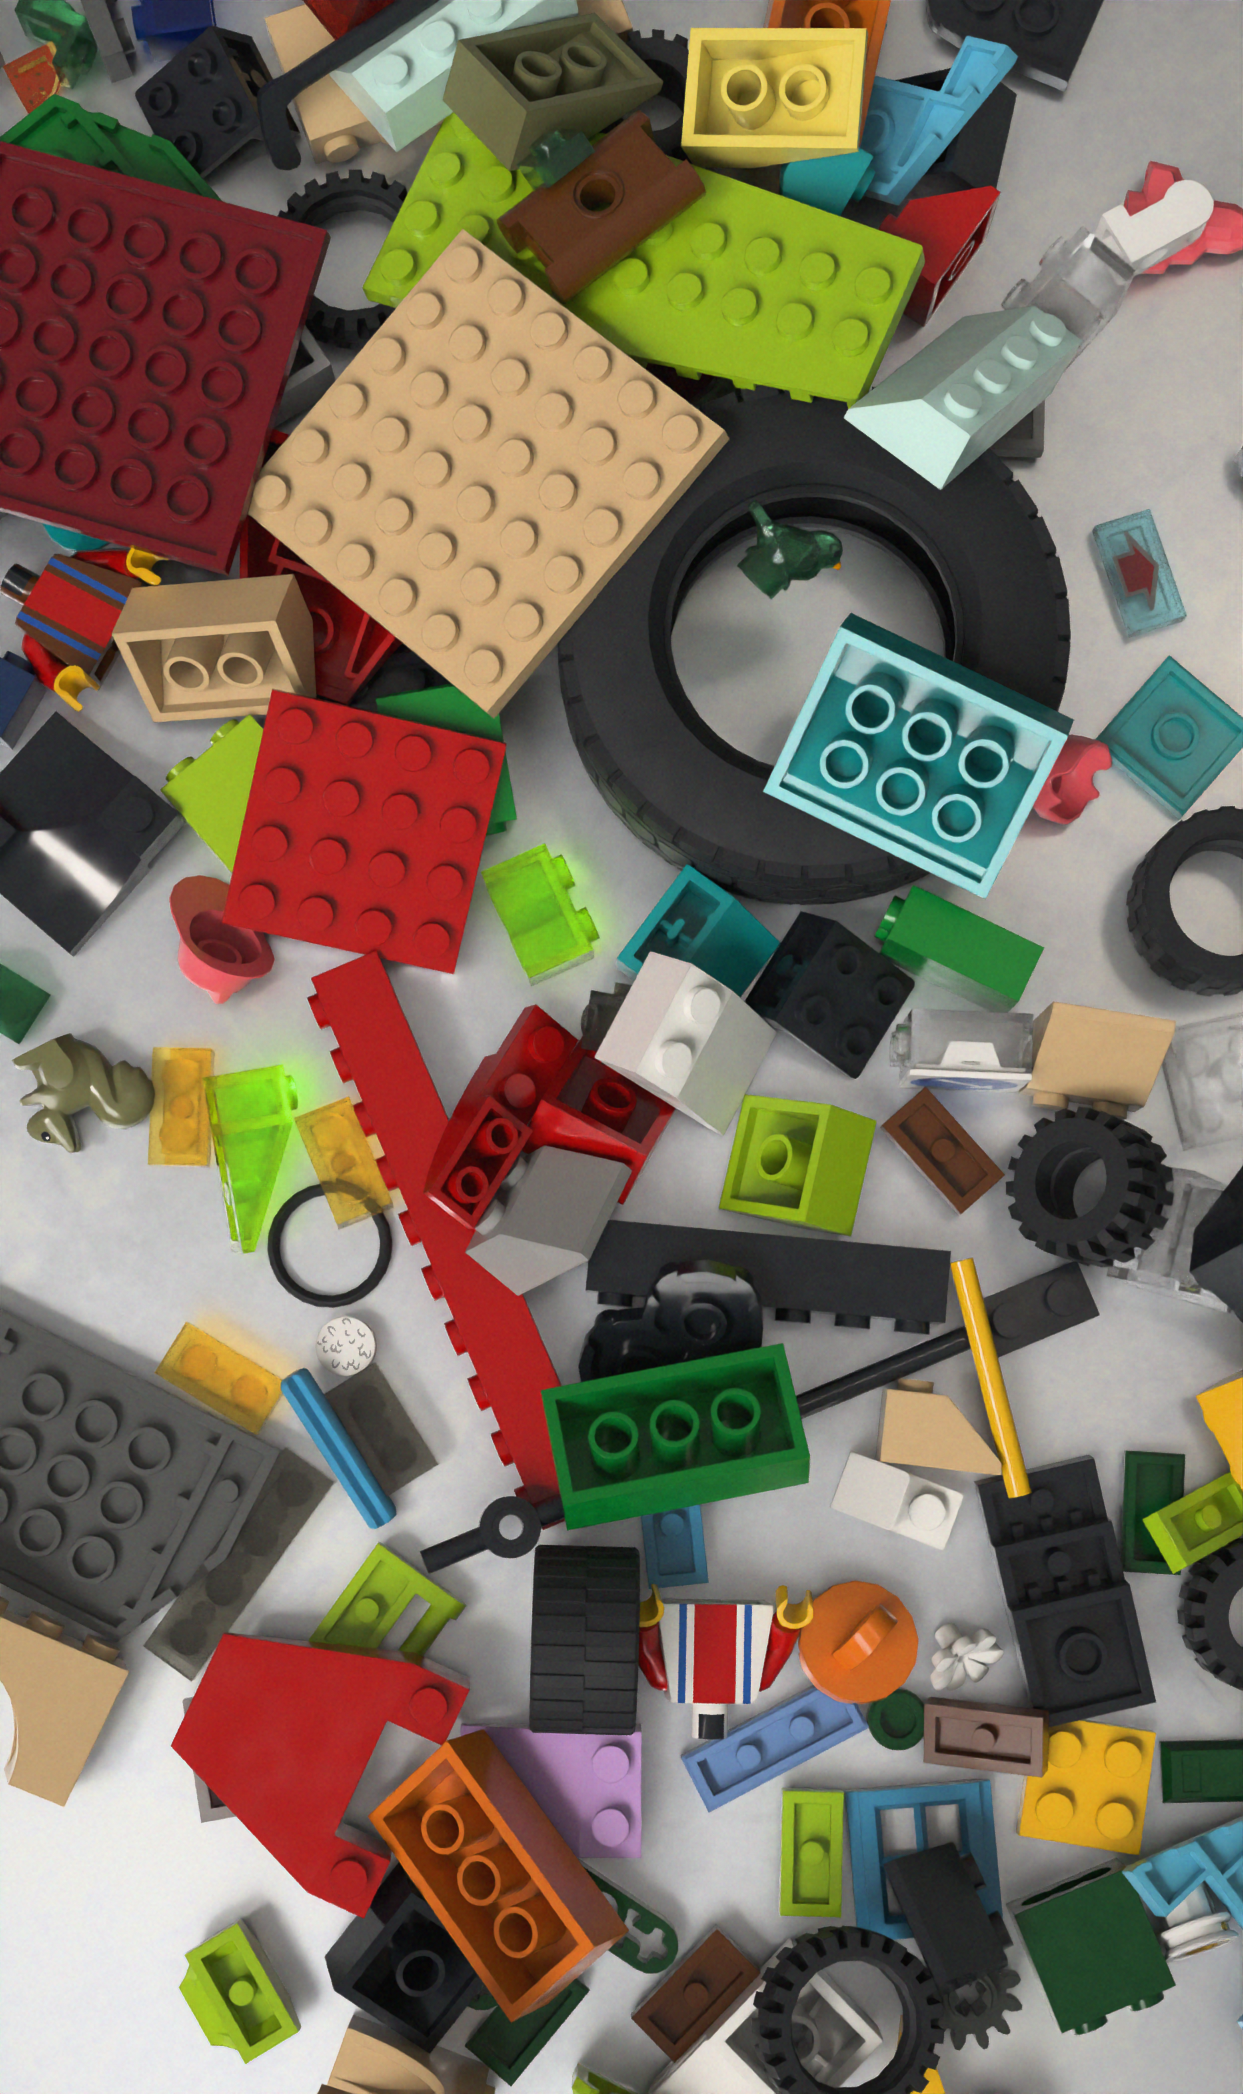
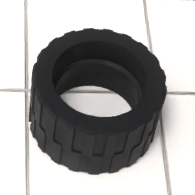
M1221 806L1216 810L1208 811L1205 809L1196 812L1189 819L1179 821L1167 831L1145 855L1146 858L1137 866L1132 876L1133 883L1127 893L1126 902L1129 911V917L1127 918L1129 932L1133 934L1136 942L1134 945L1138 953L1150 964L1149 968L1159 977L1163 976L1169 980L1171 985L1183 991L1187 989L1197 992V995L1212 996L1213 994L1228 996L1238 994L1243 990V954L1236 956L1220 955L1194 943L1182 931L1174 917L1169 891L1170 883L1179 866L1199 852L1221 851L1243 859V809H1237L1235 806Z
M538 1545L535 1548L529 1729L533 1733L632 1735L635 1732L640 1619V1553L636 1547Z

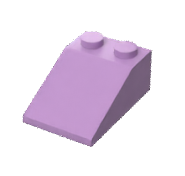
M461 1724V1736L481 1729L486 1731L577 1858H641V1724H636L635 1732L632 1735L533 1733L529 1729V1724Z

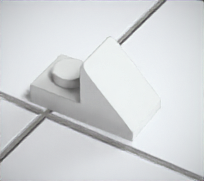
M850 1451L830 1508L944 1551L965 1494Z

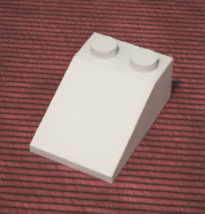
M650 951L594 1058L715 1133L724 1136L777 1032L734 991L695 965Z

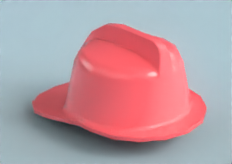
M201 875L185 877L174 885L169 897L171 913L180 934L178 964L181 972L190 982L199 988L207 990L214 1003L223 1004L230 998L232 993H237L246 987L252 979L261 978L272 970L275 958L263 932L221 923L229 884L217 878Z

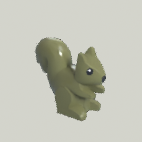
M71 1033L54 1038L12 1060L14 1066L19 1070H31L37 1080V1088L19 1100L22 1106L42 1105L43 1109L29 1119L27 1132L35 1140L47 1144L61 1145L69 1153L81 1150V1142L73 1118V1114L90 1106L102 1123L114 1129L126 1130L143 1121L153 1108L155 1098L152 1080L148 1079L141 1067H133L126 1060L112 1066L98 1048L75 1039Z

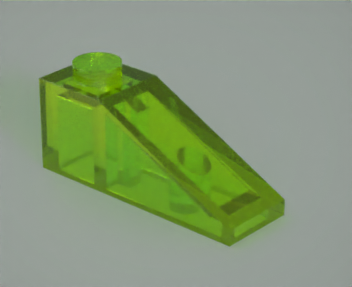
M283 1064L202 1077L232 1252L241 1254L255 1252L292 1128L291 1110H296L298 1107V1096L292 1075L284 1074Z

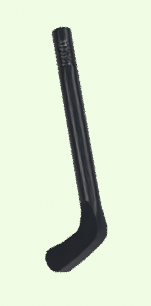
M395 0L285 74L269 81L260 88L257 94L260 126L268 158L276 168L289 171L298 168L301 163V155L291 136L285 115L289 103L300 92L439 0Z

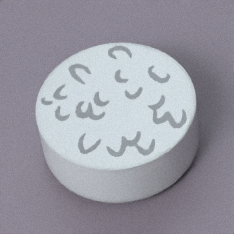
M343 1316L330 1320L321 1328L316 1339L315 1349L319 1362L326 1370L339 1376H354L363 1372L371 1365L376 1355L377 1343L373 1331L366 1323L354 1317Z

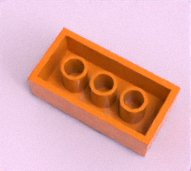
M484 1729L447 1740L368 1815L372 1824L511 2023L547 2005L629 1931Z

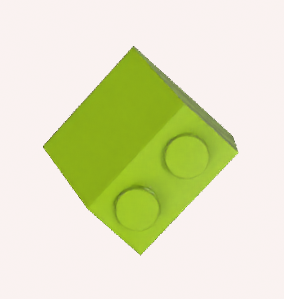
M745 1094L719 1209L807 1230L851 1236L877 1121L831 1104Z

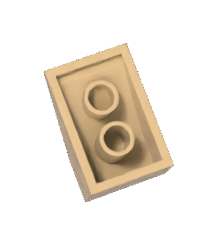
M1053 1001L1028 1025L1022 1068H1025V1074H1032V1080L1019 1090V1094L1033 1096L1032 1105L1052 1110L1068 1109L1069 1102L1092 1105L1094 1110L1106 1112L1122 1120L1127 1119V1111L1136 1112L1145 1106L1174 1036L1176 1021Z

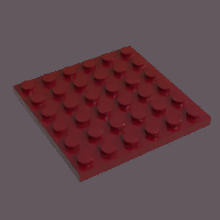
M0 141V511L229 576L253 497V489L258 481L331 240L328 231Z

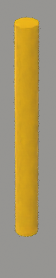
M972 1257L950 1263L998 1459L1002 1463L1001 1471L1008 1498L1024 1496L1032 1493L974 1259Z

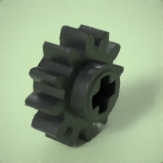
M998 1970L978 1979L975 1988L979 1993V1997L972 2004H969L964 1998L961 2004L958 2005L959 1997L955 1990L941 1997L938 1991L933 1993L934 1998L942 2002L944 2017L937 2018V2025L945 2031L947 2028L951 2029L950 2037L955 2050L960 2051L966 2042L967 2034H973L982 2049H987L989 2045L987 2029L994 2026L1002 2034L1008 2035L1011 2032L1002 2013L1004 2010L1011 2012L1022 2010V2004L1019 1999L1011 1993H1006L1008 1988L1015 1987L1021 1981L1019 1974L1015 1970H1004L1002 1972Z

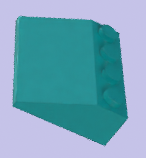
M850 613L837 631L763 792L986 899L1069 736L1074 719Z

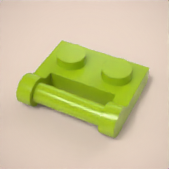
M379 1542L308 1641L378 1648L414 1596L418 1594L431 1605L398 1651L414 1652L424 1656L450 1618L457 1620L467 1605L453 1593L434 1582Z

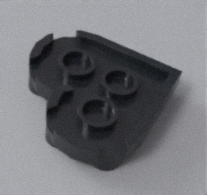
M926 0L928 7L927 21L933 32L941 35L942 38L959 49L966 36L1007 45L1018 56L1010 70L1065 92L1104 0Z
M708 1259L682 1263L669 1262L663 1265L658 1272L657 1279L648 1289L643 1307L620 1310L608 1309L596 1316L594 1326L585 1335L580 1352L578 1368L581 1382L762 1347L763 1309L761 1296L754 1287L752 1274L743 1267L731 1266Z

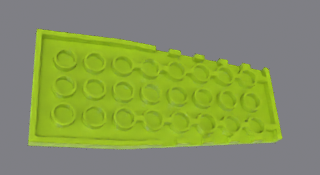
M454 112L444 118L362 287L367 299L397 308L454 238L464 229L559 302L552 294L544 270L546 268L528 247L517 254L503 236L496 219L606 134L598 132L556 161L509 171ZM667 156L676 167L683 162L682 160ZM691 164L705 187L706 195L566 304L559 302L645 369L648 363L675 368L677 376L700 380L703 373L732 379L735 388H747L755 391L758 384L788 390L791 399L812 403L813 397L818 396L847 402L849 409L868 394L924 267L925 258L923 247L920 244ZM601 203L594 206L590 211H603L609 208L611 204Z

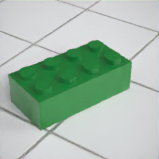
M783 1343L541 1390L545 1420L567 1531L809 1483L810 1453Z

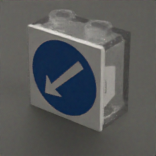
M911 1009L903 1022L896 1024V1030L891 1031L889 1064L890 1067H900L899 1088L923 1089L927 1087L928 1089L1016 1093L1032 1080L1033 1014Z

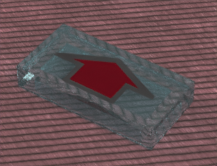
M1150 509L1095 525L1092 533L1128 637H1134L1184 621L1187 614Z

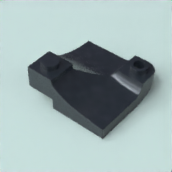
M55 711L0 772V894L74 957L150 872L147 865L186 822L174 808L139 778L131 774Z

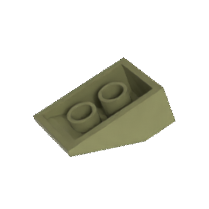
M596 13L458 40L443 101L509 171L556 161L659 93L663 81Z

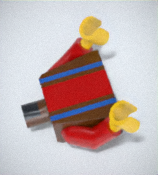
M132 548L78 550L70 557L54 554L41 576L17 563L6 573L1 584V594L23 605L15 621V625L24 635L21 649L28 662L32 664L34 673L41 684L57 693L75 711L79 712L84 708L77 701L79 693L89 687L98 692L121 653L112 636V632L131 589L145 587L142 582L136 579L141 578L152 586H158L161 582V577L151 572V569L157 561L163 559L168 561V558Z

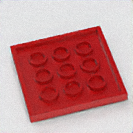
M272 688L221 923L364 955L377 951L382 959L454 974L507 743Z

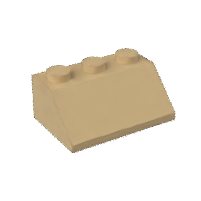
M294 574L136 587L131 589L113 629L112 636L153 722L248 716L249 714L251 716L267 715L272 688L316 698L313 620Z

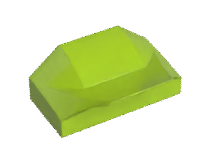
M241 1919L185 1953L184 1956L189 1963V1967L178 1988L211 2046H224L235 2049L239 2052L244 2063L247 2064L300 2031L301 2024L287 1990L260 1942Z

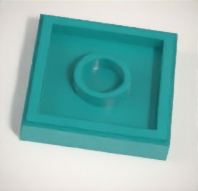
M1169 655L1095 740L1107 744L1112 763L1180 820L1243 748V717Z

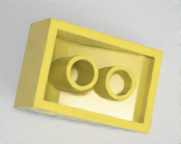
M691 28L681 147L692 164L702 168H757L859 152L868 41L867 28Z

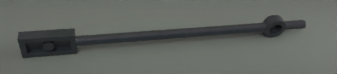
M1074 1261L983 1298L998 1358L1100 1315L1080 1266ZM960 1327L796 1395L801 1419L970 1350L966 1327ZM560 1493L532 1505L528 1501L515 1496H506L494 1500L482 1512L477 1528L420 1551L428 1574L486 1550L502 1558H518L527 1554L537 1544L541 1527L565 1518ZM507 1515L516 1516L522 1524L520 1535L512 1540L504 1538L499 1531L500 1521Z

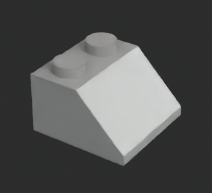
M545 1145L523 1158L518 1155L493 1199L474 1227L476 1231L465 1253L519 1296L590 1260L632 1170L621 1162Z

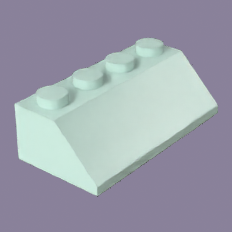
M439 0L329 73V75L397 153L453 113L443 101V96L458 40L579 16L577 0Z
M1036 306L964 316L851 406L846 412L844 419L941 490L1053 392L1082 340L1066 329V326L1059 318L1049 313H1044Z

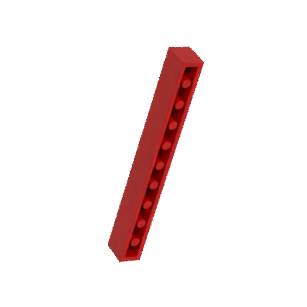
M373 951L312 977L311 980L317 993L307 997L320 1029L331 1026L339 1044V1047L331 1050L330 1054L343 1084L351 1080L355 1082L362 1101L352 1106L365 1137L376 1134L384 1151V1156L375 1159L383 1181L389 1192L397 1188L400 1189L408 1210L398 1213L411 1246L422 1242L431 1264L421 1268L430 1293L434 1301L445 1297L454 1319L444 1323L454 1350L457 1356L468 1352L477 1374L467 1378L474 1398L481 1411L492 1408L500 1430L491 1433L498 1455L504 1467L515 1463L524 1485L514 1489L515 1495L532 1505L560 1493L545 1420L541 1390L559 1387L562 1384L524 1295H516L465 1253L476 1230L474 1228L467 1229L423 1193L434 1154L449 1122V1118L384 964L377 951ZM565 1518L553 1522L549 1525H546L542 1527V1529L545 1530L561 1522H564Z

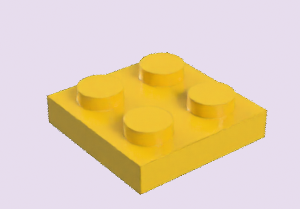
M1086 1719L1049 1727L1048 1771L1042 1778L1024 1776L1016 1833L1024 1837L1139 1855L1156 1733L1152 1730Z

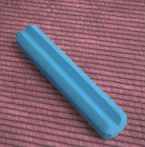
M302 1368L289 1374L281 1381V1391L368 1527L377 1529L385 1525L397 1515L396 1506L309 1370Z

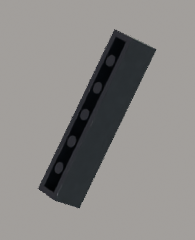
M608 1220L588 1261L585 1290L588 1293H598V1305L632 1308L633 1297L646 1298L649 1287L657 1279L658 1272L663 1265L669 1262L682 1263L708 1259L747 1269L752 1274L754 1287L761 1296L762 1308L776 1310L775 1321L810 1324L811 1313L835 1315L834 1326L870 1329L871 1319L894 1321V1332L929 1335L930 1324L940 1325L946 1321L951 1251Z

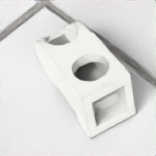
M1181 180L1168 188L1162 200L1132 216L1128 214L1122 203L1103 213L1094 236L1121 280L1125 282L1176 254L1200 238L1213 212L1214 200L1211 192L1204 184L1195 180Z

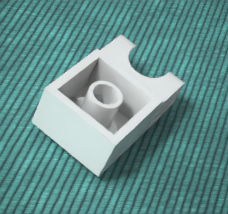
M791 1937L760 1968L761 1973L691 2047L675 2063L671 2061L651 2083L647 2094H781L779 2089L770 2082L763 2071L766 2067L758 2059L754 2045L759 2042L758 2037L752 2033V2018H758L759 2009L753 2005L756 1991L763 1993L766 1982L761 1978L767 1967L775 1968L779 1963L775 1956L784 1947L793 1948L797 1945ZM823 1970L816 1972L800 1991L792 2013V2023H803L802 2027L805 2039L799 2043H796L792 2038V2043L800 2063L817 2081L834 2088L840 2087L883 2042L879 2028Z

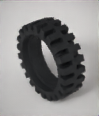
M349 169V178L340 179L338 171L325 174L326 183L319 185L316 179L304 185L305 194L300 196L295 192L287 200V212L280 210L278 217L316 226L337 213L364 210L383 215L394 223L408 193L406 187L396 180L391 185L388 184L385 175L372 172L371 178L368 179L364 178L362 170ZM314 295L305 326L313 332L315 339L327 344L328 340L332 339L335 340L337 347L350 349L351 342H358L362 349L396 308L378 304L371 308L345 310L328 306Z
M842 1925V1927L828 1926L818 1928V1933L816 1934L805 1933L795 1939L796 1946L793 1948L784 1947L775 1956L779 1963L775 1968L767 1967L761 1978L766 1982L763 1993L756 1991L753 2005L759 2010L758 2018H752V2033L758 2037L759 2043L755 2044L754 2047L758 2059L766 2067L763 2071L770 2082L779 2089L781 2094H910L912 2091L922 2093L929 2083L923 2077L927 2068L936 2070L940 2056L933 2052L935 2043L943 2044L945 2030L937 2025V2018L944 2017L942 2002L935 1999L933 1995L938 1989L933 1978L924 1973L923 1969L925 1966L915 1955L909 1953L903 1945L878 1932ZM863 1961L877 1967L894 1984L903 2007V2033L894 2058L877 2077L857 2087L834 2088L817 2081L801 2065L792 2043V2013L800 1991L816 1972L837 1962Z

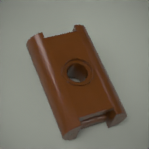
M637 110L501 215L496 221L503 236L517 254L528 247L546 268L544 270L553 296L562 304H566L704 197L706 190L699 175L687 159L676 167L655 144L650 118L640 110ZM598 204H611L609 208L603 211H590Z

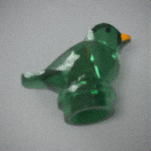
M754 499L748 504V510L756 523L757 545L751 546L744 551L746 556L739 562L737 567L770 600L781 590L786 592L792 581H808L816 577L821 569L834 568L839 570L841 568L840 558L843 553V546L840 539L833 533L823 530L807 531L776 522L768 516L757 500Z

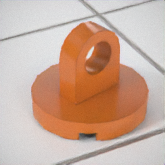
M851 1581L833 1585L813 1600V1618L809 1624L801 1628L798 1635L800 1651L798 1655L802 1670L816 1689L837 1702L864 1704L883 1700L906 1682L916 1664L918 1636L913 1617L897 1596L878 1584Z

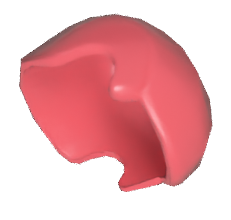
M1068 736L1033 805V808L1041 818L1067 825L1080 817L1088 801L1099 797L1100 792L1093 784V776L1098 770H1107L1112 767V758L1108 745L1084 736Z

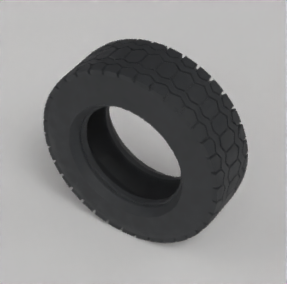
M763 385L756 386L755 391L747 388L742 389L741 396H735V393L732 392L700 405L699 411L726 431L729 437L728 442L557 643L560 689L569 731L586 772L612 812L644 845L680 871L683 870L686 864H689L727 892L746 898L751 897L758 901L788 905L836 904L877 896L919 880V878L927 876L930 872L763 792L775 766L760 762L738 751L719 737L699 716L686 696L677 675L671 649V635L679 609L689 590L702 573L719 557L742 542L765 533L788 528H819L835 530L855 536L883 550L899 562L916 580L929 600L938 621L945 658L1058 712L1067 680L1071 640L1069 599L1066 597L1067 587L1060 558L1055 555L1056 546L1043 517L1037 516V506L1019 479L1016 481L1012 479L1013 472L990 448L940 490L844 419L848 411L847 402L818 396L813 397L812 403L791 399L788 390Z

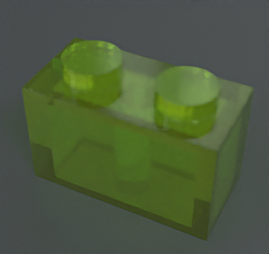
M544 843L481 871L483 883L531 987L594 959V949L591 943L600 939L587 908L575 910L567 890L576 885L562 854L552 858Z

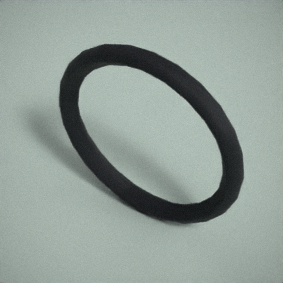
M322 1183L309 1186L295 1193L281 1206L273 1218L268 1233L267 1252L270 1266L278 1282L289 1294L304 1303L316 1307L335 1308L349 1305L362 1299L379 1284L387 1271L391 1259L392 1237L389 1223L382 1209L371 1197L359 1189L345 1184ZM324 1195L346 1197L363 1206L372 1216L380 1239L379 1256L375 1268L369 1277L358 1287L346 1293L333 1296L319 1295L307 1291L296 1284L287 1273L280 1254V1235L291 1213L302 1203L314 1197Z

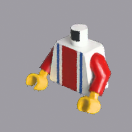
M651 1584L652 1595L646 1601L640 1602L638 1666L650 1686L659 1691H664L665 1697L671 1703H692L691 1737L697 1739H725L728 1733V1704H754L757 1701L758 1693L771 1687L792 1654L801 1628L809 1624L813 1618L812 1592L806 1590L803 1601L797 1604L787 1603V1586H779L775 1596L776 1612L773 1614V1605L765 1600L661 1599L657 1584Z

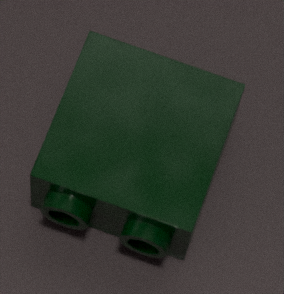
M1117 1857L1006 1903L1049 2013L1061 2033L1071 2029L1074 2035L1092 2032L1108 2022L1107 2014L1129 2006L1130 2011H1140L1152 2007L1164 1999L1162 1991L1176 1986L1139 1894L1122 1873L1126 1866Z

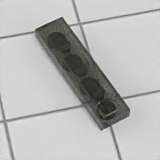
M285 1447L266 1478L227 1560L210 1572L203 1563L143 1646L191 1682L194 1681L214 1654L223 1633H229L337 1481L290 1447ZM226 1531L221 1536V1538L216 1543V1545L211 1550L206 1559L217 1551Z

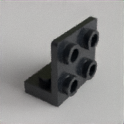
M211 25L136 91L135 97L154 135L171 141L199 175L205 178L251 138L264 141L257 107V94L260 88L273 80L252 36ZM287 107L285 115L291 136L294 138L300 131Z
M800 911L744 1002L770 1026L786 1031L844 1075L856 1079L860 1076L915 986V981L838 921Z

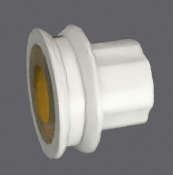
M1205 1880L1167 1917L1160 1916L1165 1932L1157 1935L1156 1938L1159 1944H1164L1166 1953L1164 1957L1167 1963L1213 1950L1239 1937L1236 1931L1229 1928L1230 1912L1217 1913Z

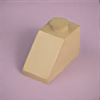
M900 1378L898 1379L897 1390L882 1389L876 1461L1001 1475L1002 1463L948 1396L933 1394L934 1382Z

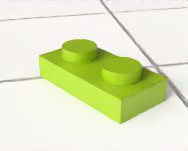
M1231 1472L1224 1474L1142 1519L1173 1574L1243 1535V1491L1240 1485L1233 1479Z
M782 1788L779 1883L780 1916L841 1918L844 1792L842 1789Z

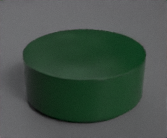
M902 1687L896 1689L883 1700L869 1703L866 1721L870 1733L879 1744L891 1750H906L915 1746L924 1737V1703L912 1691Z

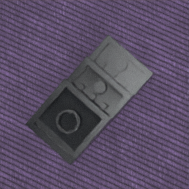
M1091 1455L1026 1469L1032 1493L1015 1498H1008L1003 1475L974 1481L1002 1601L1031 1709L1048 1710L1049 1727L1155 1703V1694L1131 1587L1124 1577L1112 1520L1107 1517L1094 1458Z

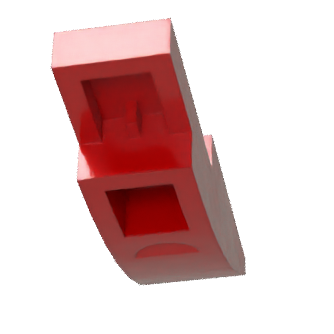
M536 1004L523 1009L496 1054L485 1056L443 1132L427 1175L423 1193L467 1229H472L476 1226L532 1134L533 1130L527 1126L528 1122L535 1113L540 1100L579 1041Z

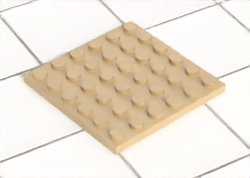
M462 229L261 469L258 481L253 489V497L248 515L494 719L589 607L608 581L627 562L728 442L729 437L723 428Z

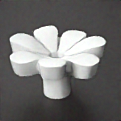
M954 1623L941 1626L936 1631L935 1638L942 1649L938 1650L931 1659L935 1670L930 1675L934 1689L936 1691H940L945 1687L949 1691L958 1689L964 1684L967 1675H969L973 1682H979L989 1671L985 1663H995L1004 1655V1651L996 1643V1637L985 1628L980 1629L971 1637L968 1635L963 1637Z

